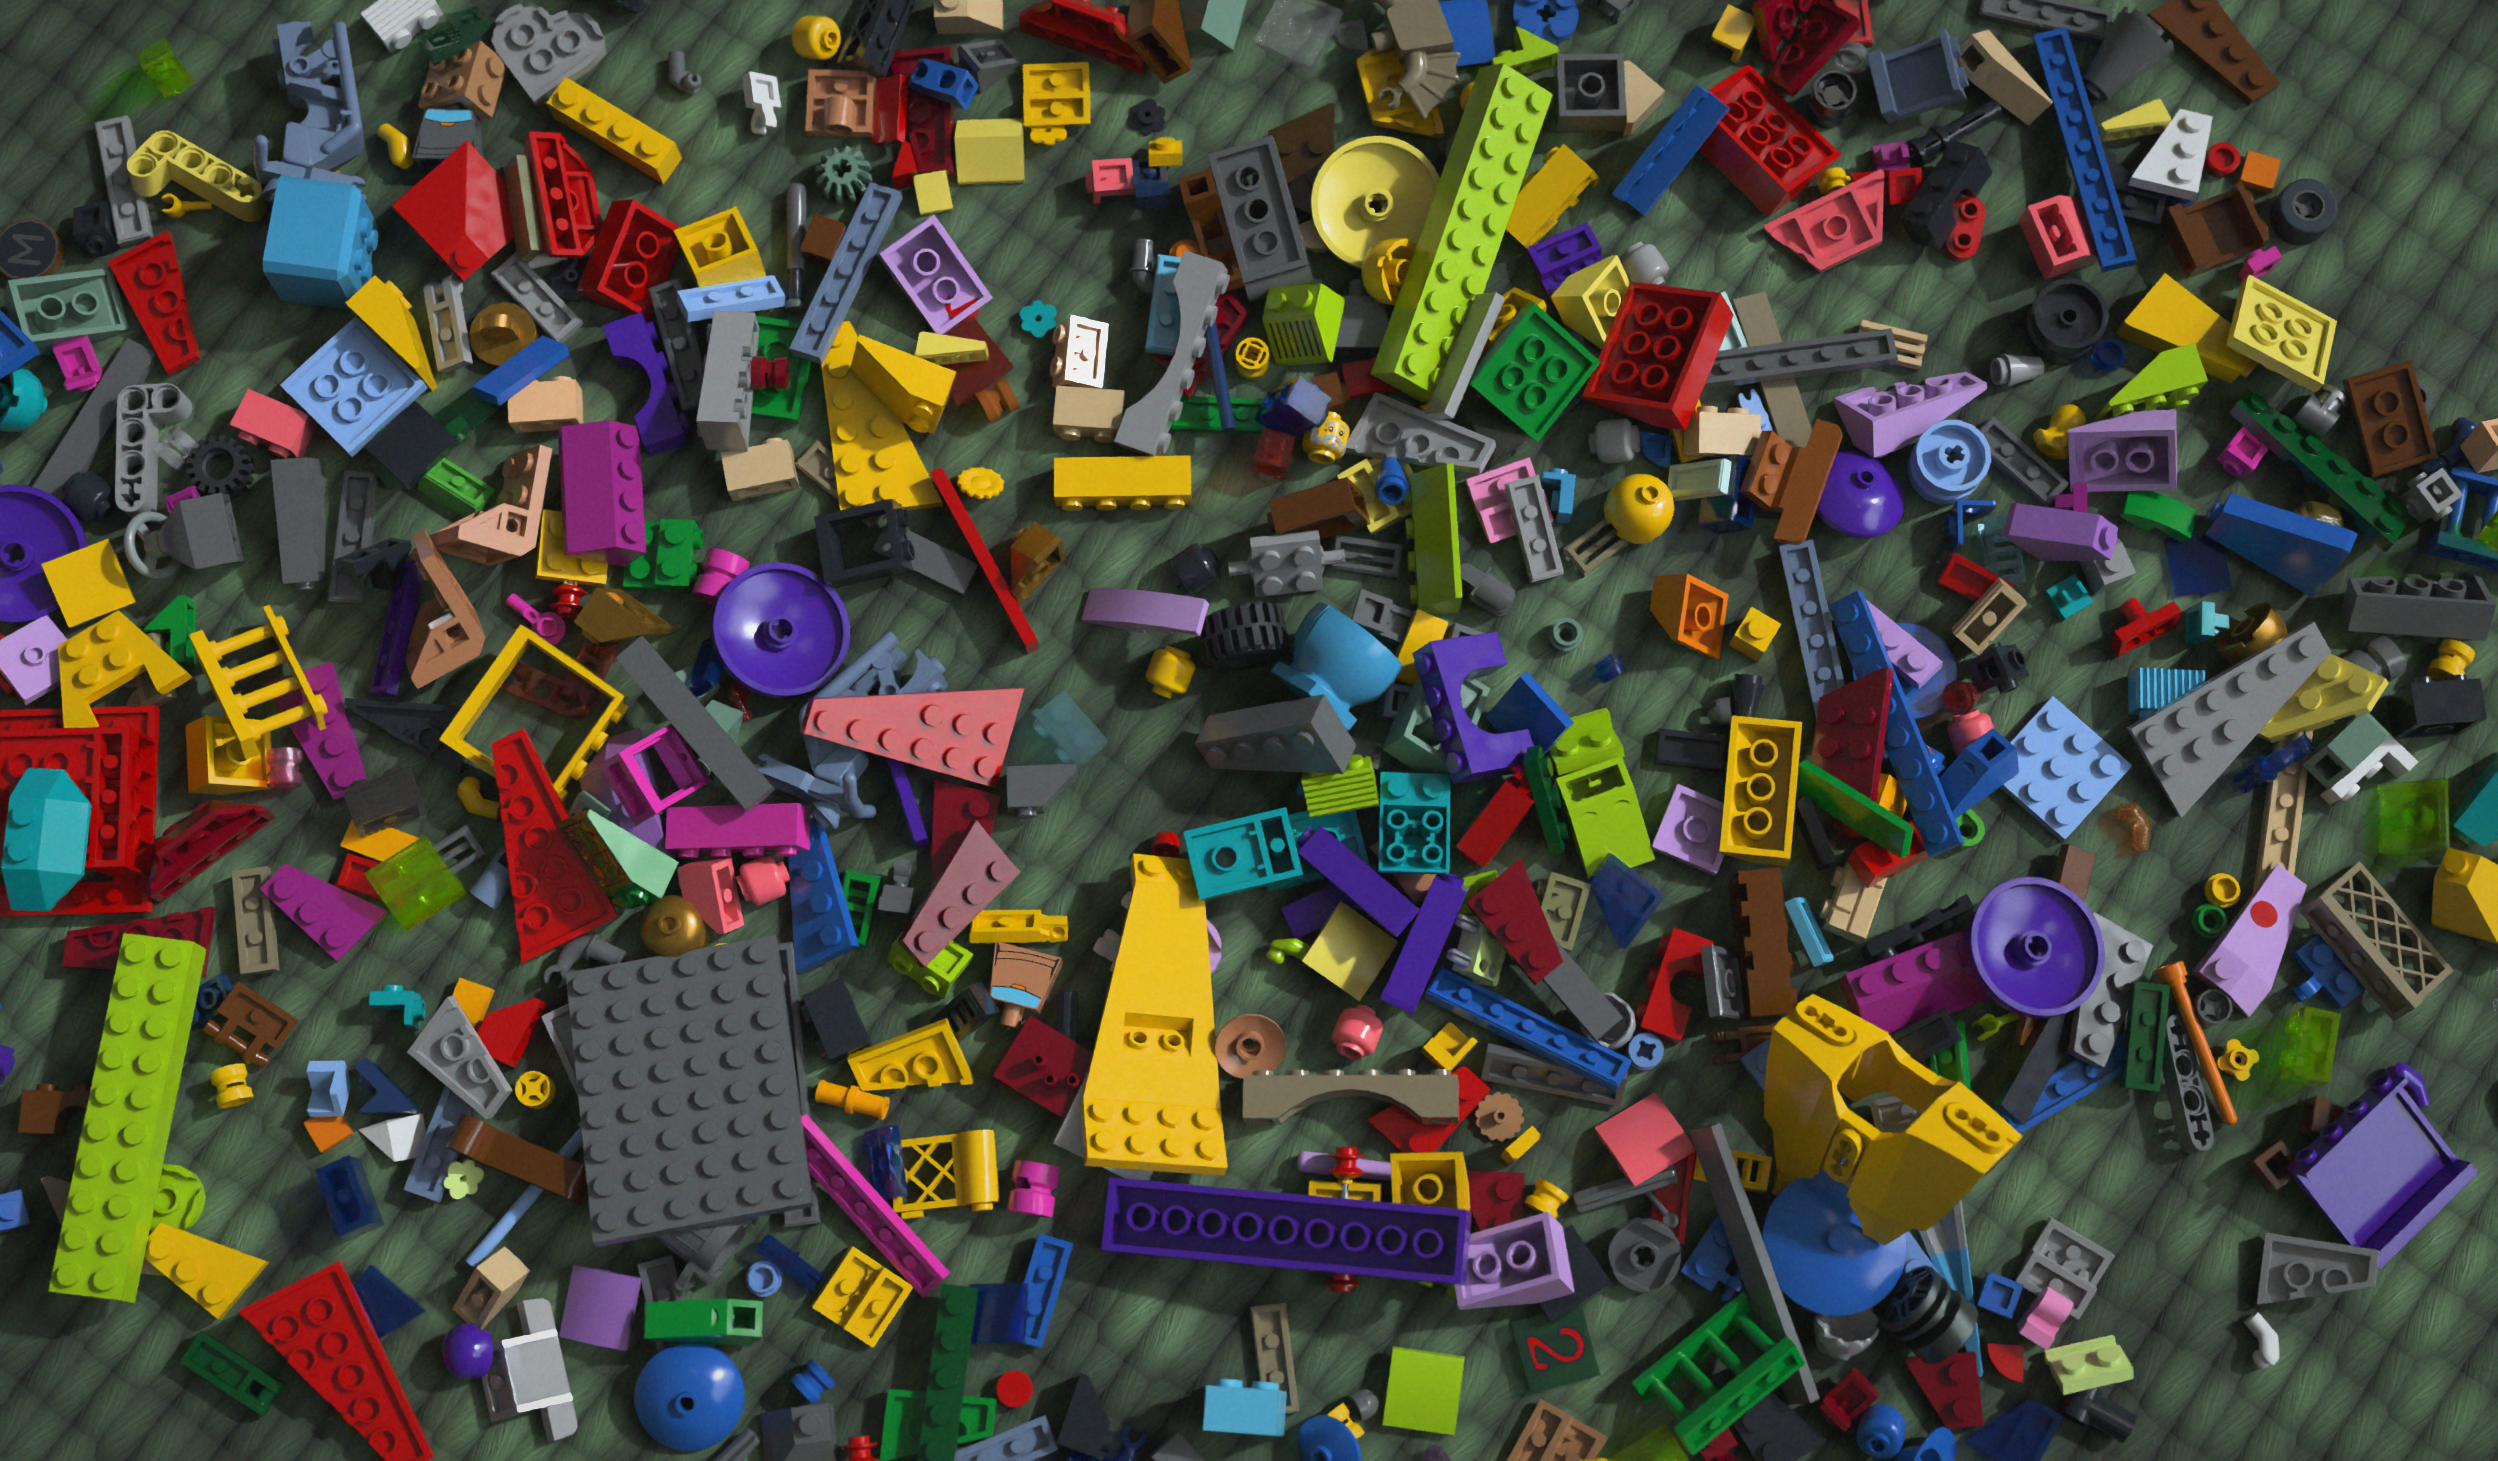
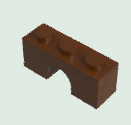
M37 1084L36 1090H23L18 1133L37 1137H66L70 1118L80 1110H87L91 1086L72 1085L71 1091H59L58 1085Z

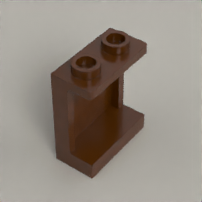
M2242 182L2234 184L2227 192L2183 208L2180 203L2169 207L2161 219L2163 230L2187 279L2247 257L2252 252L2262 249L2269 241L2268 226L2264 220L2259 218L2255 210L2253 195L2249 190L2245 189Z

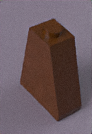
M1131 0L1125 37L1127 42L1163 84L1191 71V61L1178 0Z

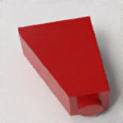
M1516 773L1506 780L1456 847L1462 851V858L1475 867L1478 865L1483 868L1487 866L1536 805L1527 778L1520 773Z

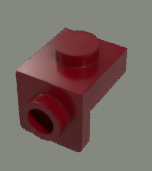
M1853 1367L1823 1395L1819 1407L1822 1409L1823 1417L1829 1424L1834 1427L1839 1426L1845 1432L1850 1428L1852 1422L1879 1397L1880 1393Z

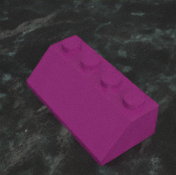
M611 420L561 426L558 428L564 555L625 567L646 553L639 429L637 426Z
M1967 929L1843 975L1838 981L1851 1013L1888 1032L1891 1036L1942 1008H1946L1949 1014L1991 999L1980 987L1971 971L1966 954Z

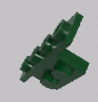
M470 388L434 414L433 417L458 440L459 444L455 447L457 448L469 438L468 433L495 415L499 408L495 404L475 397L472 388ZM375 457L369 461L370 466L387 488L392 489L400 483Z

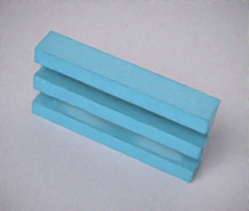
M1796 897L1785 902L1784 904L1813 966H1823L1834 961L1831 950L1807 899Z

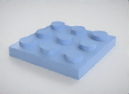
M356 316L280 384L352 457L428 388Z
M2052 696L2010 742L2017 748L2019 773L2000 786V788L2063 842L2131 768L2132 764Z

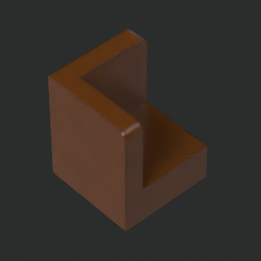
M814 214L800 247L805 261L828 269L846 227L844 223Z
M2315 1096L2306 1099L2300 1134L2318 1138L2320 1131L2326 1125L2333 1123L2345 1112V1107L2330 1104L2331 1099Z

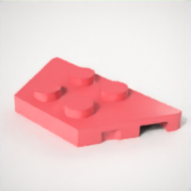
M1882 169L1875 171L1763 225L1764 230L1769 236L1819 273L1882 244L1884 172Z

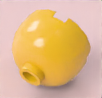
M1390 238L1373 245L1365 255L1361 271L1362 282L1367 293L1379 303L1391 306L1396 304L1417 245L1416 243H1410L1409 239Z
M1632 474L1621 479L1608 493L1603 506L1608 525L1610 522L1612 523L1613 527L1618 530L1616 534L1621 539L1636 544H1647L1661 536L1670 525L1675 510L1673 496L1667 485L1659 478L1649 474Z

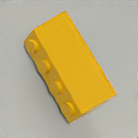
M1732 715L1719 853L1750 863L1788 867L1791 858L1802 722Z

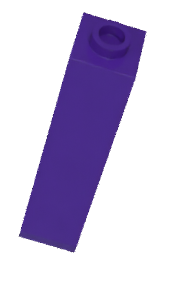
M1309 826L1297 839L1296 843L1300 846L1297 849L1298 855L1389 935L1397 937L1420 911V909L1322 826H1317L1315 830Z
M1447 872L1443 876L1436 874L1380 1000L1409 1013H1414L1469 890V887L1463 885L1464 879Z

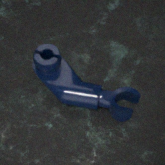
M2464 417L2457 418L2451 427L2452 432L2456 436L2450 448L2440 453L2439 458L2436 460H2428L2422 463L2419 469L2429 476L2442 467L2444 470L2449 469L2463 460L2466 455L2460 448V445L2475 430L2476 424Z

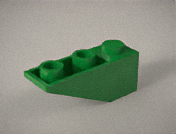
M709 1299L646 1302L643 1340L750 1347L762 1337L763 1301Z

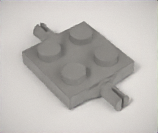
M1318 530L1250 538L1251 551L1248 560L1228 562L1229 577L1250 574L1254 583L1255 597L1322 590V573L1325 565L1345 563L1344 549L1323 551L1320 545Z

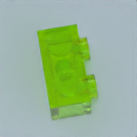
M2304 1006L2292 1011V1015H2288L2284 1026V1034L2288 1035L2286 1049L2282 1050L2278 1063L2279 1069L2282 1070L2281 1080L2313 1088L2330 1083L2341 1014Z

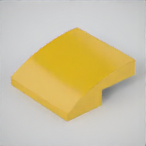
M1089 62L1023 64L1024 127L1091 125Z
M851 1245L811 1304V1307L874 1348L913 1289V1286Z

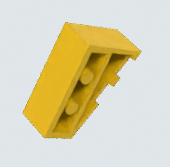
M1565 144L1559 149L1554 147L1543 159L1545 165L1536 174L1534 172L1530 173L1521 184L1520 188L1522 190L1518 193L1506 230L1526 249L1535 245L1558 223L1557 218L1568 206L1573 208L1580 201L1577 197L1588 184L1594 188L1601 181L1594 170Z

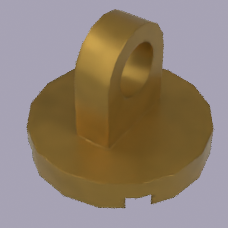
M505 302L489 305L480 311L471 323L469 332L471 348L481 361L492 368H498L539 337L536 323L528 312L516 304Z

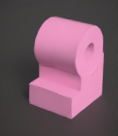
M2046 1286L2017 1323L2019 1333L2045 1350H2048L2055 1340L2054 1336L2060 1329L2059 1327L2068 1317L2073 1307V1302Z

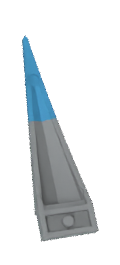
M1895 1096L1869 1101L1875 1127L1881 1132H1904L1921 1116L1919 1112ZM1961 1200L1927 1231L1919 1230L1932 1264L1939 1272L1940 1277L1946 1279L1951 1289L1959 1291L1975 1306ZM1976 1323L1972 1334L1964 1344L1967 1352H1976L1978 1376L1982 1377L1983 1366Z

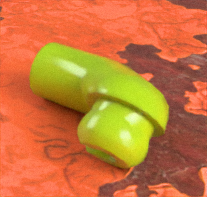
M1296 938L1276 939L1268 945L1270 949L1266 953V957L1275 964H1282L1286 955L1294 956L1301 960L1310 948V945Z

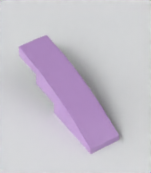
M1090 588L1081 620L1085 623L1146 633V630L1171 635H1173V632L1200 636L1209 603L1205 599L1169 593L1116 588Z

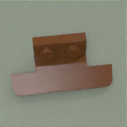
M1816 419L1806 448L1792 447L1773 431L1761 432L1740 492L1763 510L1782 513L1773 538L1777 542L1799 545L1806 540L1843 437L1841 428L1838 425Z

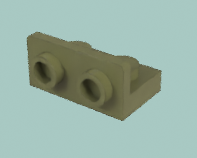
M1550 872L1544 877V880H1538L1534 891L1553 937L1566 952L1570 953L1574 947L1591 884Z

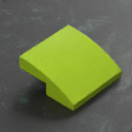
M1393 1346L1382 1425L1455 1435L1464 1356Z

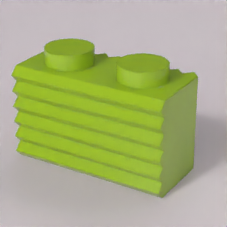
M1358 754L1352 755L1344 774L1302 772L1301 781L1310 818L1379 806V791L1370 756L1362 758Z

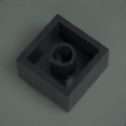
M2466 674L2447 676L2444 678L2445 681H2432V677L2411 679L2409 685L2399 687L2398 692L2387 699L2392 737L2394 739L2461 735L2485 721L2487 716L2481 679H2467Z

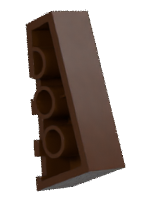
M1781 867L1738 871L1728 883L1736 950L1739 953L1746 1021L1782 1018L1797 1006V993L1795 987H1791L1790 980L1793 962L1787 946L1788 925L1784 912Z

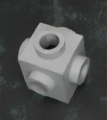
M2442 467L2429 476L2422 472L2406 483L2410 489L2399 497L2407 506V513L2416 518L2420 524L2430 517L2436 522L2453 510L2450 504L2462 497L2463 494Z

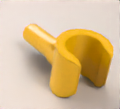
M173 194L162 196L163 201L168 204H174L170 209H162L164 213L174 219L181 218L186 211L213 209V204L209 201H181Z

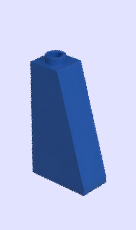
M2232 493L2223 504L2215 503L2206 518L2211 523L2205 533L2208 537L2312 598L2316 596L2350 554L2358 535L2352 530Z

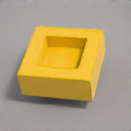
M1161 137L1155 141H1149V167L1182 166V140Z

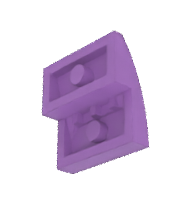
M574 1264L559 1337L612 1349L628 1350L642 1278Z

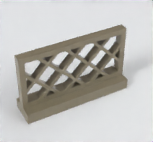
M2360 861L2349 868L2314 900L2299 910L2393 1021L2417 1008L2423 1002L2422 999L2454 971ZM2354 875L2364 885L2365 893L2353 890L2352 877ZM2332 894L2344 897L2345 910ZM2354 899L2366 902L2367 915L2355 913ZM2376 905H2380L2386 910L2388 920L2377 918ZM2356 922L2368 924L2369 938ZM2378 927L2389 929L2390 943L2379 940ZM2399 932L2405 933L2410 938L2412 948L2400 945ZM2380 949L2391 952L2392 965L2380 952ZM2401 954L2413 957L2414 970L2403 968ZM2423 959L2428 960L2439 973L2436 975L2424 973ZM2404 977L2415 979L2416 993L2404 980Z

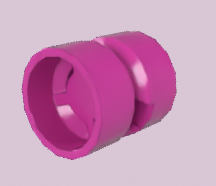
M709 548L702 563L705 574L698 575L692 595L703 602L715 606L727 585L736 576L748 570L750 562L734 553L722 549Z
M1015 1160L1012 1181L1016 1184V1188L1010 1190L1007 1211L1028 1216L1052 1218L1055 1197L1051 1195V1190L1056 1189L1058 1186L1060 1167Z

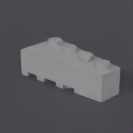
M714 311L712 324L707 325V343L709 346L708 352L704 356V377L696 420L698 437H703L707 450L748 451L754 391L751 386L752 357L757 356L759 325L755 313Z

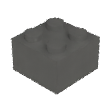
M1624 53L1557 54L1553 71L1556 132H1622L1626 118Z

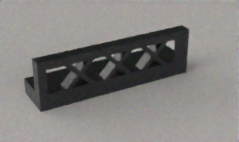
M862 0L836 64L842 69L861 65L876 79L885 77L916 0Z

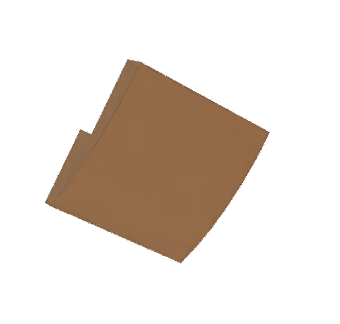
M1540 1399L1507 1461L1593 1460L1598 1458L1608 1438L1574 1419L1571 1415Z

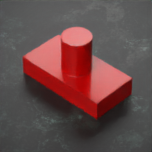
M1377 356L1368 360L1341 364L1343 381L1347 384L1350 400L1373 396L1375 392L1384 394L1400 391L1371 374Z
M2131 598L2119 607V611L2129 624L2114 631L2110 647L2116 656L2120 657L2177 628L2182 611L2173 601L2147 614L2137 598Z

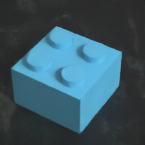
M1216 1378V1386L1206 1385L1203 1430L1284 1436L1287 1392L1278 1390L1279 1383L1253 1381L1252 1388H1242L1243 1381Z

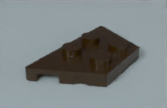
M1335 103L1324 105L1268 131V136L1273 135L1295 212L1303 216L1305 214L1311 216L1310 200L1313 184L1322 165L1334 153Z

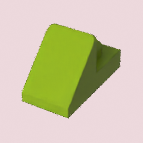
M1515 27L1513 42L1516 52L1513 50L1503 51L1495 58H1492L1491 65L1505 63L1520 74L1527 75L1554 67L1559 50L1556 45L1520 27Z

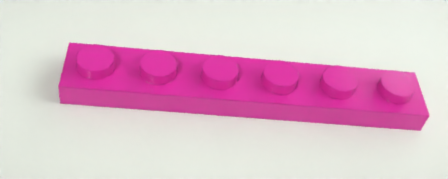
M807 1114L803 1115L802 1124L809 1173L922 1298L927 1296L950 1272Z

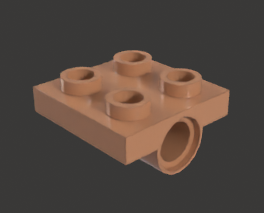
M809 69L806 135L817 137H872L876 78L866 70Z

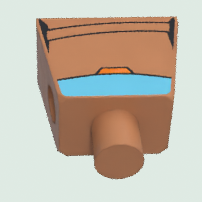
M996 941L990 996L996 1004L1004 1005L999 1022L1000 1025L1019 1030L1024 1011L1034 1014L1041 1013L1062 969L1063 962L1060 957Z

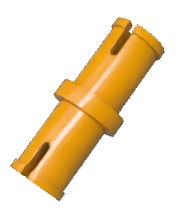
M825 1080L819 1082L815 1094V1101L818 1103L821 1102L844 1108L845 1113L853 1114L854 1112H859L881 1120L885 1119L890 1104L888 1097L863 1092L858 1086L852 1085L848 1088L825 1082Z

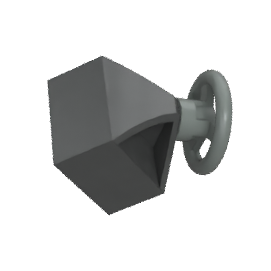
M224 493L179 501L169 517L158 512H142L132 518L125 529L124 549L131 565L140 574L148 578L163 579L169 577L177 571L181 562L195 570H208L245 562L230 496ZM145 522H156L163 527L151 532L145 525ZM136 533L144 541V549L146 551L144 563L139 558L135 549L134 539ZM172 556L167 566L155 569L157 558Z

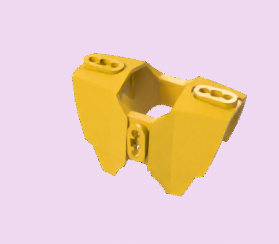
M1812 994L1806 997L1804 1001L1799 1002L1791 1012L1782 1017L1773 1027L1766 1064L1764 1118L1773 1129L1776 1168L1790 1182L1797 1178H1813L1823 1170L1833 1180L1844 1184L1849 1188L1846 1197L1850 1199L1849 1205L1860 1221L1863 1235L1874 1239L1884 1246L1913 1228L1924 1232L1927 1231L1959 1203L1981 1178L1993 1170L2022 1138L2009 1123L1961 1082L1951 1081L1941 1077V1075H1936L1911 1058L1891 1038L1888 1032L1817 995ZM1838 1090L1855 1103L1868 1095L1887 1092V1094L1894 1095L1919 1112L1921 1116L1904 1132H1881L1849 1110ZM1843 1158L1846 1161L1841 1165L1839 1161Z

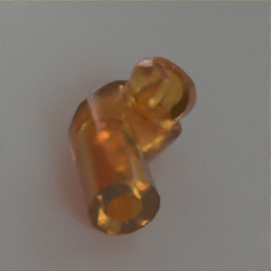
M2137 803L2120 804L2117 808V818L2122 822H2129L2133 828L2131 850L2148 852L2151 833L2149 818Z

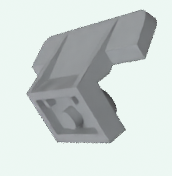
M539 1298L516 1303L524 1336L493 1344L492 1364L488 1373L482 1377V1383L491 1422L503 1420L526 1411L540 1409L547 1442L550 1443L575 1433L578 1423L551 1305L546 1299Z

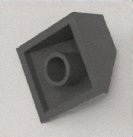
M824 1403L760 1413L765 1461H839L833 1404Z

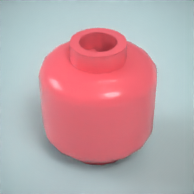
M1976 708L1952 716L1953 721L1947 726V733L1953 752L1956 756H1959L1967 746L1994 728L1988 714L1980 713L1979 709Z
M764 855V857L744 863L740 867V875L735 877L745 902L751 900L757 906L784 896L786 893L785 882L790 881L783 861L776 863L770 855Z
M1357 1005L1356 1008H1346L1340 1013L1332 1032V1041L1336 1045V1050L1339 1054L1352 1060H1361L1363 1057L1370 1056L1375 1051L1383 1031V1025L1379 1018L1375 1016L1376 1012L1365 1005Z

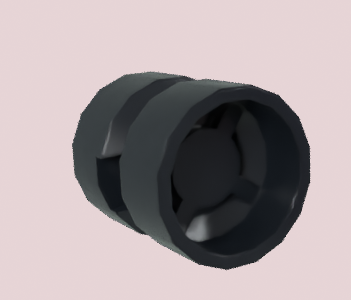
M1839 70L1825 71L1819 75L1806 104L1807 116L1813 124L1820 128L1830 129L1841 125L1845 121L1857 92L1855 81L1851 76Z

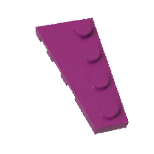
M327 662L303 670L314 695L321 694L327 706L328 713L323 715L326 729L320 731L313 716L291 723L289 726L332 798L337 803L371 792L346 705H344L345 700L335 665L332 662ZM292 674L266 682L264 684L265 686H269L271 684L292 677ZM299 689L274 698L281 712L306 703Z

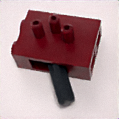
M1073 990L1058 992L1057 1031L1030 1015L993 1074L996 1081L1063 1121L1088 1073L1093 1052L1077 1043L1079 994Z

